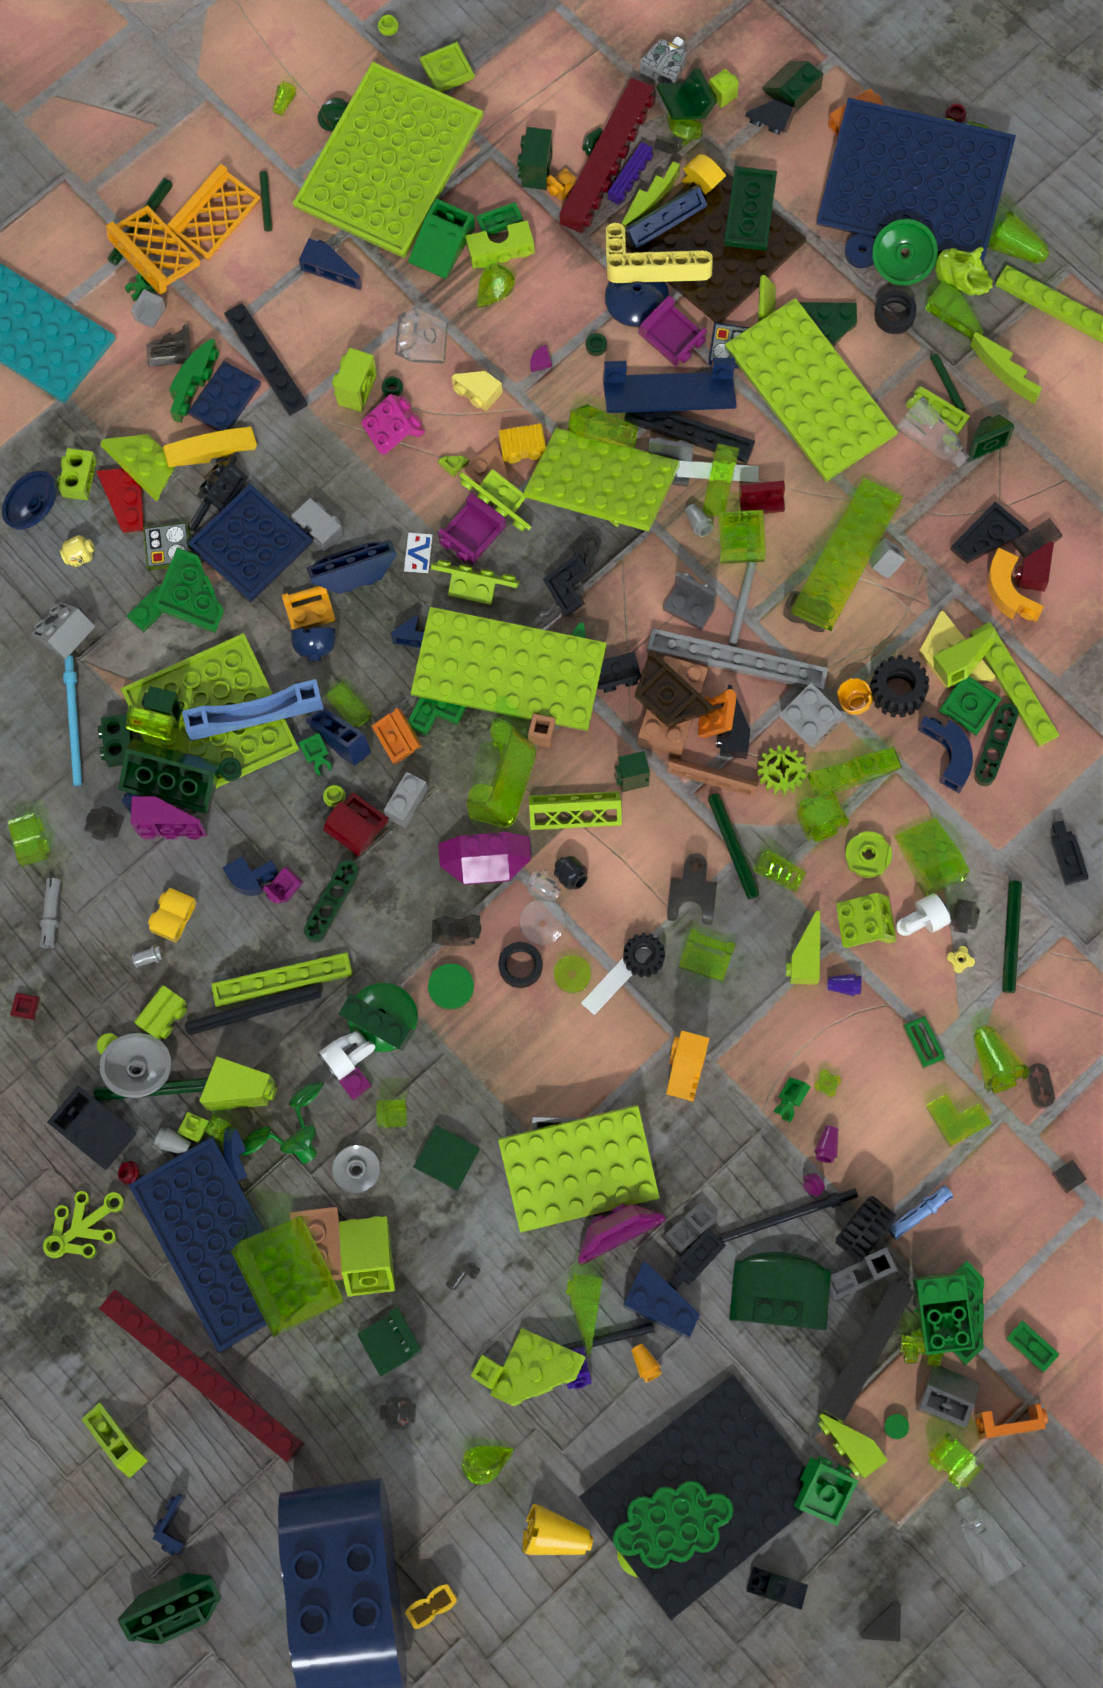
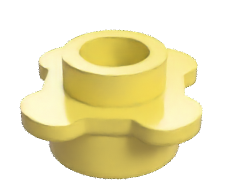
M960 946L958 951L950 952L947 955V960L951 963L956 973H962L967 967H972L975 964L974 958L969 956L968 949L965 946Z

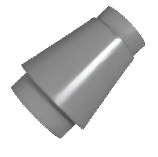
M696 504L689 505L685 509V513L694 534L704 537L711 533L714 528L713 521Z
M161 1127L154 1141V1145L158 1146V1149L178 1154L187 1152L191 1142L169 1127L167 1129Z

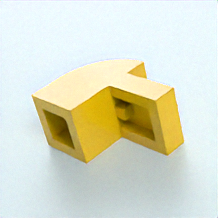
M698 154L683 168L687 176L682 182L685 185L687 183L690 185L694 182L704 194H707L726 174L712 159L706 155Z

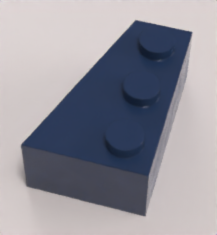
M645 1261L643 1262L623 1308L689 1339L700 1313Z

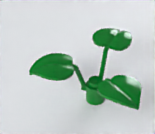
M324 1082L309 1084L298 1090L290 1099L289 1105L295 1107V1112L301 1126L299 1131L283 1141L275 1134L270 1133L271 1128L269 1126L258 1128L243 1140L246 1151L238 1156L251 1154L259 1150L268 1139H274L281 1144L280 1150L282 1153H294L302 1164L313 1160L317 1155V1151L311 1143L315 1136L316 1128L312 1125L305 1127L300 1109L314 1100Z

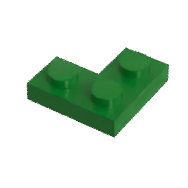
M420 697L408 722L413 730L428 735L437 717L458 726L467 707Z

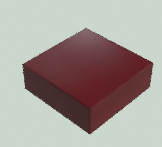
M16 993L10 1015L35 1021L40 998L38 996Z

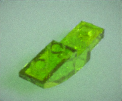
M891 747L853 757L851 761L811 771L807 777L815 796L831 791L832 793H837L868 783L901 769L902 765L895 748Z

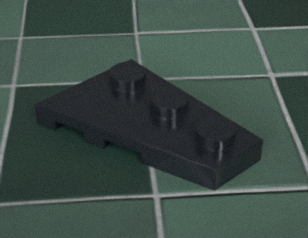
M994 502L951 546L950 550L968 564L1028 533L1029 529L998 503Z

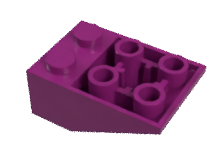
M132 796L131 825L141 838L154 839L155 836H164L165 839H177L178 836H187L188 839L197 840L201 837H207V832L199 819L157 797Z

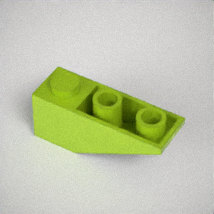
M994 626L978 632L977 635L969 639L961 640L948 649L940 650L934 655V669L947 687L968 678L995 643Z
M824 1414L818 1416L820 1420L817 1423L819 1428L826 1436L830 1434L835 1441L832 1444L834 1449L840 1456H846L850 1462L847 1466L855 1477L860 1476L861 1479H864L888 1461L873 1439Z

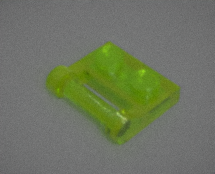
M692 929L678 968L723 983L736 943L730 941L726 943L699 934L698 930ZM697 942L725 952V955L723 957L693 946Z

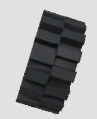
M641 933L640 936L636 934L625 944L623 961L626 964L627 970H630L634 976L637 974L641 978L643 976L648 978L651 977V974H657L658 970H661L663 967L665 950L663 943H660L658 937L654 938L653 934L650 933L649 935ZM647 947L653 952V959L649 963L643 964L636 960L635 952L639 948Z

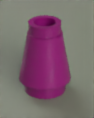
M825 1126L814 1150L817 1160L824 1163H833L834 1159L838 1157V1128Z

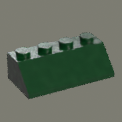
M132 739L125 749L118 790L142 797H157L168 804L207 814L217 785L221 763Z

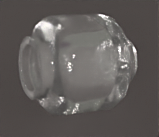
M546 869L534 870L526 882V886H528L527 892L543 903L548 902L550 899L555 900L561 891V888L558 887L560 884L558 877Z

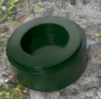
M593 333L587 337L586 350L590 355L600 356L606 352L607 340L605 336Z
M229 757L220 762L219 773L224 780L231 782L240 778L242 766L237 759Z

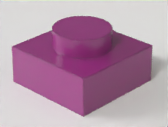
M358 1067L339 1080V1083L353 1101L372 1087Z

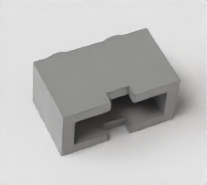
M309 498L291 515L292 521L307 535L310 533L314 537L312 539L313 543L325 553L343 536L342 523L334 515L332 517L328 515L326 508L320 502L315 503Z
M406 772L384 809L385 816L390 821L406 828L417 806L420 805L428 791L427 783Z

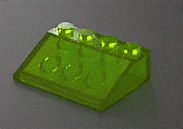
M302 1216L242 1240L231 1250L273 1338L295 1329L344 1302Z

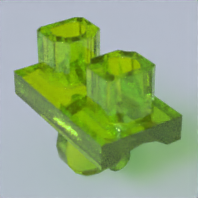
M921 1329L920 1332L911 1331V1336L902 1335L900 1353H903L904 1363L906 1364L917 1363L918 1354L926 1355ZM945 1353L927 1355V1364L930 1366H940L942 1356Z

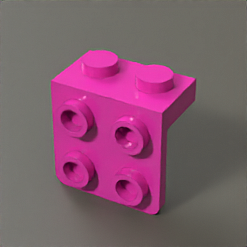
M392 394L362 420V426L379 453L386 455L407 435L420 437L425 433L421 425V419L411 409V403L405 397Z

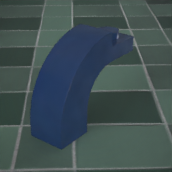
M925 716L920 723L918 731L939 742L946 749L949 756V765L939 783L960 794L973 765V752L970 742L963 730L951 720L944 727L939 720Z

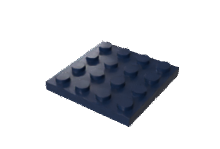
M249 484L187 544L190 549L251 603L313 543V540L257 489Z

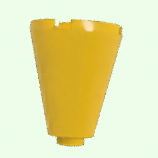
M532 1505L526 1520L529 1524L527 1530H524L522 1539V1552L524 1554L584 1555L587 1550H591L593 1536L590 1535L589 1529L541 1505Z

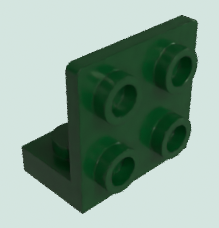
M693 69L684 83H658L656 86L673 120L705 119L717 103L701 69Z
M398 1307L389 1311L390 1315L358 1333L361 1343L380 1376L389 1373L423 1353Z

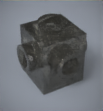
M106 806L91 809L86 817L84 830L91 833L92 838L100 841L108 838H117L124 817Z

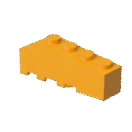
M682 1030L680 1037L675 1036L669 1062L672 1065V1070L666 1092L667 1095L694 1102L710 1038Z

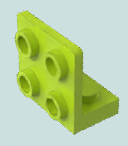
M877 892L836 904L842 946L844 948L877 940L885 943L897 941L889 896Z

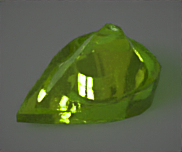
M667 112L668 126L672 133L676 135L681 145L686 146L693 139L702 138L703 125L693 119L673 120Z
M493 263L484 269L479 282L477 308L501 301L513 292L515 277L508 268Z
M478 1446L465 1451L461 1461V1468L465 1477L476 1485H484L491 1482L500 1474L509 1461L514 1448Z

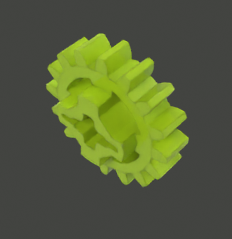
M778 745L777 751L769 748V755L763 753L761 757L763 761H758L757 767L761 769L757 770V776H763L760 779V784L766 783L765 790L767 791L773 788L775 795L778 793V790L782 791L783 796L786 795L788 789L794 793L795 785L801 787V780L806 778L804 771H806L807 765H801L804 757L797 758L798 751L795 750L791 753L790 746L782 750L781 746ZM776 758L774 764H769L770 761ZM780 763L781 768H783V771H785L784 778L783 774L781 773V770H778ZM795 774H797L792 781L788 782V779L790 777H793Z

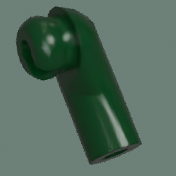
M600 127L587 134L583 139L582 150L585 151L587 156L591 155L595 142L598 141L603 132Z

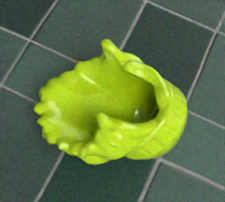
M978 247L973 252L959 251L951 248L943 250L939 254L935 263V273L941 283L956 287L969 296L988 293L989 289L993 287V280L988 275V271L984 270L985 267L980 259L981 252L984 250L983 247Z

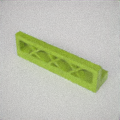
M620 791L529 796L531 830L622 825ZM607 809H617V819H607L602 814ZM586 810H590L595 814L591 820H584L579 815ZM566 811L572 815L568 821H560L556 817L560 812ZM534 813H545L549 818L545 822L535 823Z

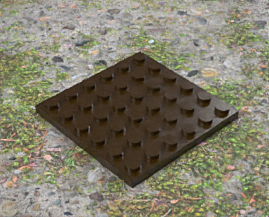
M723 168L721 170L726 176L707 194L702 192L707 203L705 208L637 249L633 247L630 239L625 242L626 248L632 253L710 252L713 257L712 276L709 279L700 281H667V283L715 323H722L759 287L762 275L769 278L806 242L805 236L772 210L767 251L724 246L733 177ZM694 182L690 185L687 183L669 201L697 185Z

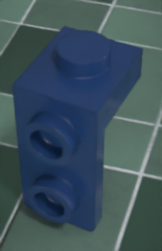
M179 1493L176 1497H171L165 1508L168 1510L164 1519L160 1518L153 1529L155 1533L153 1539L161 1543L160 1549L170 1555H174L175 1552L182 1554L187 1546L184 1542L166 1533L186 1497Z

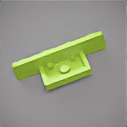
M492 469L480 485L463 472L459 474L458 477L461 479L459 483L469 491L473 488L479 493L477 495L478 498L486 504L491 502L496 506L495 510L498 513L513 519L512 524L522 532L524 529L527 531L531 529L528 523L515 514L516 510L526 499L524 493Z
M438 560V562L431 564L432 570L452 574L448 596L491 605L493 603L496 584L517 588L521 582L516 580L514 575L503 574V576L494 575V571L481 569V572L472 570L473 567L460 564L459 567L452 566L451 562L446 560Z

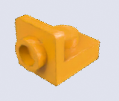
M565 168L555 177L551 175L547 177V190L553 197L556 196L560 201H563L569 196L577 178Z

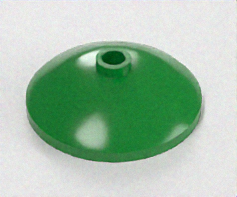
M911 219L896 220L885 226L876 237L872 252L873 262L879 274L893 284L912 285L927 277L935 266L938 255L936 239L930 229L921 222ZM904 248L909 250L907 257L901 255V251Z
M376 983L367 986L356 995L357 998L379 1011H385L386 1015L416 1030L418 1022L417 1008L412 997L403 988L390 983ZM348 1020L350 1032L359 1031L367 1042L372 1041L375 1045L374 1052H390L397 1049Z

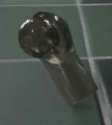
M674 136L672 143L656 139L654 149L667 154L681 151L683 139Z
M473 1262L456 1268L446 1282V1285L455 1291L467 1275L471 1279H475L480 1274L481 1269L475 1266L476 1264Z

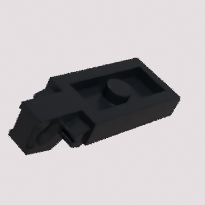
M1063 820L1055 822L1052 825L1054 836H1051V844L1065 886L1087 881L1089 876L1076 836L1072 834V831L1067 832Z
M707 1229L676 1263L673 1269L676 1275L671 1279L669 1285L675 1290L684 1281L689 1285L704 1271L726 1245Z

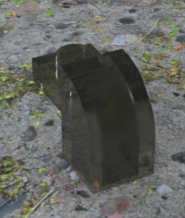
M472 914L461 919L443 916L432 920V943L447 946L474 945L475 941L480 937L481 924L479 915Z

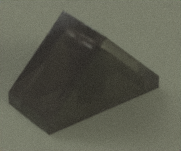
M894 1600L858 1635L862 1639L900 1642L901 1604L899 1601Z

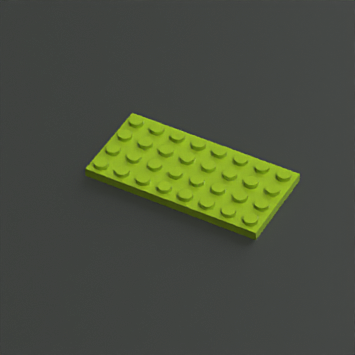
M796 298L725 344L724 348L732 358H735V363L825 482H828L897 436L898 431Z
M430 607L410 694L412 696L532 720L533 714L556 718V725L588 731L607 643Z

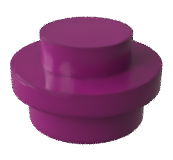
M816 1173L807 1174L803 1177V1187L809 1195L818 1197L822 1194L825 1185Z

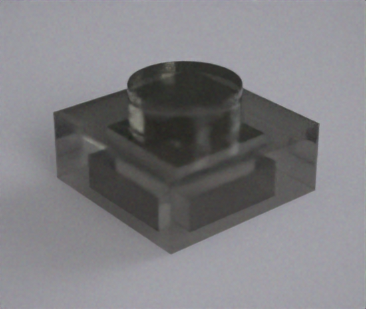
M1071 1160L1052 1173L1065 1193H1068L1087 1180L1074 1160Z

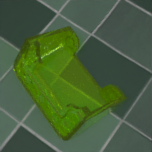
M494 717L490 727V735L493 739L492 745L497 746L500 751V759L491 785L483 783L474 785L469 792L466 803L469 818L507 828L516 821L536 758V749L509 722Z

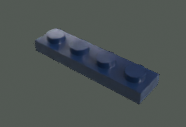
M694 186L626 227V232L633 247L639 248L705 208L707 203L700 187Z

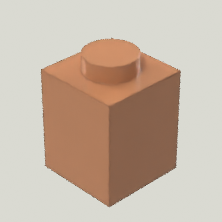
M533 714L528 733L529 744L551 748L556 729V718Z

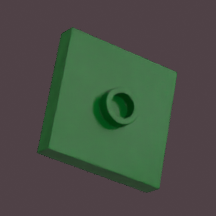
M969 676L955 685L938 711L974 736H977L1002 698Z

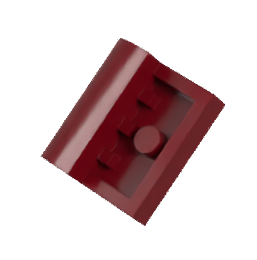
M352 793L343 803L340 801L333 809L324 824L323 831L357 856H360L371 845L374 837L386 826L389 818L358 795Z

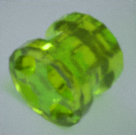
M212 1115L210 1118L211 1123L204 1128L203 1132L223 1143L225 1128H232L233 1126L218 1116Z

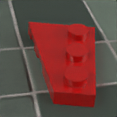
M123 468L96 471L122 532L144 531L142 487Z

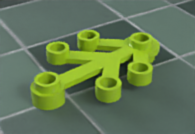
M85 1191L77 1192L74 1196L76 1203L71 1229L63 1234L64 1222L70 1217V1210L64 1205L58 1206L54 1211L56 1219L53 1234L48 1236L43 1243L44 1253L50 1258H60L65 1253L82 1255L87 1259L94 1258L97 1254V1249L94 1245L85 1244L81 1246L70 1244L69 1242L76 1237L113 1244L117 1239V1235L113 1230L106 1229L102 1231L88 1228L110 1212L116 1213L121 1211L125 1204L124 1198L116 1192L109 1193L104 1198V1205L83 1219L85 1206L90 1202V1196ZM84 1194L86 1196V1200L80 1203L78 1201V1198L80 1195ZM114 1199L119 1200L117 1207L111 1206V1202ZM61 1209L66 1210V1215L64 1217H59V1211ZM109 1232L112 1233V1239L106 1241L105 1235ZM58 1242L60 1245L59 1249L53 1251L52 1245ZM92 1247V1254L87 1256L85 1254L86 1248Z

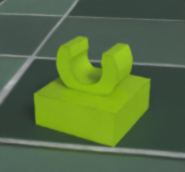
M187 1112L177 1133L200 1144L210 1122Z

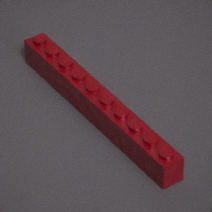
M114 1289L99 1309L284 1461L290 1463L304 1446L305 1442L119 1291Z

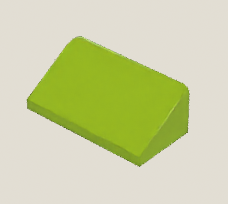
M765 275L760 277L758 322L775 312L776 286Z

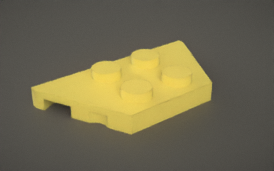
M941 611L925 639L919 655L945 688H950L945 685L934 669V655L940 650L956 645L959 641L964 640L965 637L945 612ZM983 660L979 662L969 675L977 682H992L996 677Z

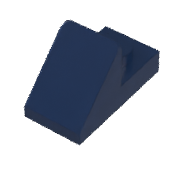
M419 615L414 616L392 631L391 638L393 644L421 648L425 630L418 631L420 624Z

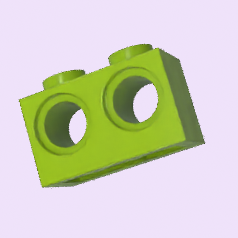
M67 448L66 456H63L61 460L62 473L57 478V489H59L62 497L89 500L97 459L92 451ZM77 462H82L81 465L74 466ZM72 482H78L75 486H69Z

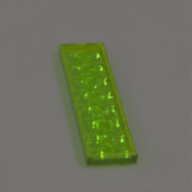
M865 478L862 479L790 613L832 632L903 499L902 495Z

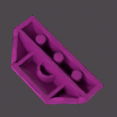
M500 832L461 835L438 844L440 867L463 885L511 881L531 861L530 837L514 833Z
M621 1204L612 1209L613 1214L607 1217L600 1215L590 1221L592 1225L588 1226L578 1258L579 1265L582 1266L666 1221L664 1214L632 1204L628 1206Z

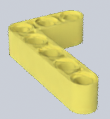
M611 223L606 227L607 278L610 282L707 280L712 276L713 257L708 251L626 253L625 227L620 223Z

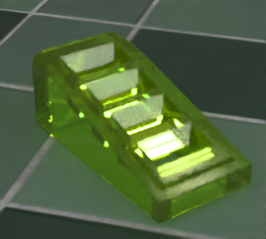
M770 849L762 852L753 871L793 892H797L807 873ZM767 860H770L771 862L768 868H766L764 865ZM776 864L780 865V866L778 867L776 873H774V872H773V869H774L775 865H776ZM786 868L788 869V871L783 878L781 877V874L783 870ZM794 872L796 873V876L793 882L791 883L789 882V879L792 873Z

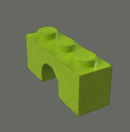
M528 220L507 225L508 238L502 243L492 242L488 238L486 231L465 236L466 247L473 269L478 267L485 268L490 264L498 262L505 263L510 259L518 257L525 258L535 253L534 241Z

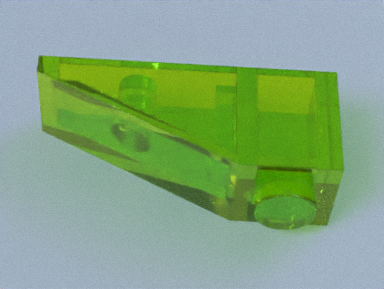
M942 281L929 297L925 310L971 341L975 332L983 336L984 331L961 292L954 285Z
M586 404L570 411L568 431L585 439L635 448L638 427Z
M717 444L703 506L705 514L724 518L739 457V448Z
M574 1273L573 1281L568 1280L566 1295H570V1306L586 1355H591L603 1278Z

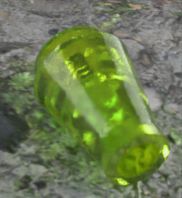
M284 81L277 86L272 108L274 113L281 116L284 115V112L296 97L295 92L297 89L295 86Z

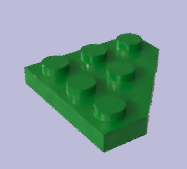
M177 547L152 608L216 633L224 613L221 603L217 600L215 591L201 566L202 563L199 557Z
M968 1261L964 1262L955 1271L966 1275L975 1349L953 1352L964 1365L968 1364L984 1348V1278Z

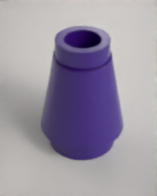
M856 973L833 977L828 976V991L854 997L855 994L861 995L862 976H856Z

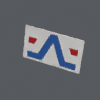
M408 533L405 572L428 573L433 534Z

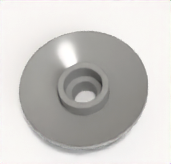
M354 1145L338 1153L333 1162L332 1173L335 1182L340 1188L350 1193H362L369 1190L377 1182L380 1174V1164L373 1151L364 1146ZM358 1166L361 1168V1173L355 1175L353 1174V1169Z

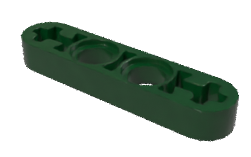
M1003 704L996 714L974 775L975 781L980 786H989L996 778L1019 714L1018 709L1013 704ZM1008 710L1011 712V716L1005 725L1002 722L1005 717L1004 713ZM1003 730L1006 733V738L1004 740L996 739L994 731ZM991 749L997 751L999 758L997 760H990L987 757V751ZM988 765L991 766L988 772V776L990 777H987V779L985 780L982 779L983 775L981 773L984 772L986 766Z
M346 860L339 864L304 927V934L310 942L317 943L324 939L355 884L359 870L353 861ZM349 867H352L353 875L348 874L345 878V882L348 883V885H345V883H343L342 881L337 880L338 878H340V880H343L345 876L343 869L348 870ZM341 886L344 890L343 894L340 897H333L331 895L333 887ZM323 906H330L332 914L328 917H322L320 909ZM317 917L321 922L326 923V925L320 923L318 927L320 934H315L314 936H311L312 934L310 928L315 929L318 925V921L315 920V918Z

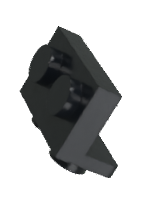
M635 652L604 659L597 689H603L604 693L617 690V685L625 684V687L639 684L638 680L641 679V673Z

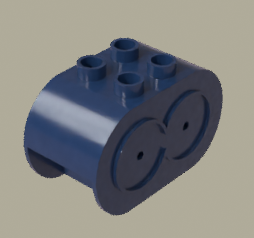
M377 1478L281 1492L278 1503V1543L286 1602L288 1644L296 1688H406L407 1661L392 1523L383 1479Z

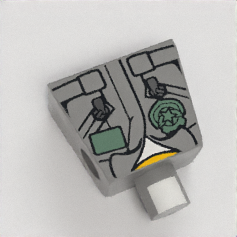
M675 37L672 43L659 40L641 59L640 74L657 83H678L686 64L687 52L683 50L685 42L679 37Z

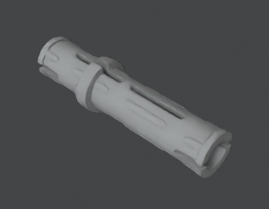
M51 878L46 879L43 920L40 921L42 930L39 946L42 948L55 947V932L59 926L57 912L61 880L57 878H52V881Z

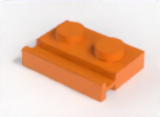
M400 708L394 709V712L387 714L372 725L393 764H398L412 754L414 750L422 747Z

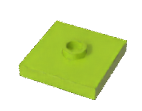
M457 42L419 57V61L433 88L441 93L475 79V75Z

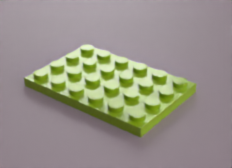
M556 428L524 490V497L608 521L616 520L619 524L649 532L680 467V461Z
M638 1105L498 1138L520 1233L610 1211L621 1204H625V1206L635 1205L660 1198Z

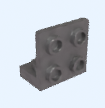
M661 437L650 438L649 453L679 461L692 462L694 445L686 441H667ZM676 473L671 485L688 487L690 478L677 477Z
M677 572L674 590L664 604L663 610L702 631L715 610L717 593L711 586L696 582L691 575Z

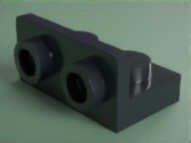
M231 461L216 463L211 470V476L201 484L200 492L197 495L200 499L208 500L220 512L237 496L249 478Z

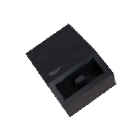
M79 1085L47 1121L49 1125L105 1170L110 1167L137 1134Z

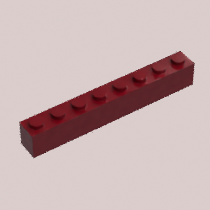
M634 78L630 79L559 213L560 225L582 234L586 227L591 226L594 218L593 213L595 210L600 209L604 192L608 193L610 190L613 175L617 176L622 158L626 159L630 143L635 142L639 126L644 125L648 109H652L655 104L654 86Z

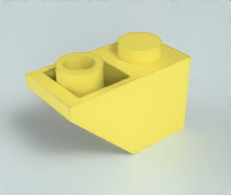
M486 371L454 374L452 376L453 390L458 395H464L470 399V402L476 408L481 407L486 412L503 393L502 383Z

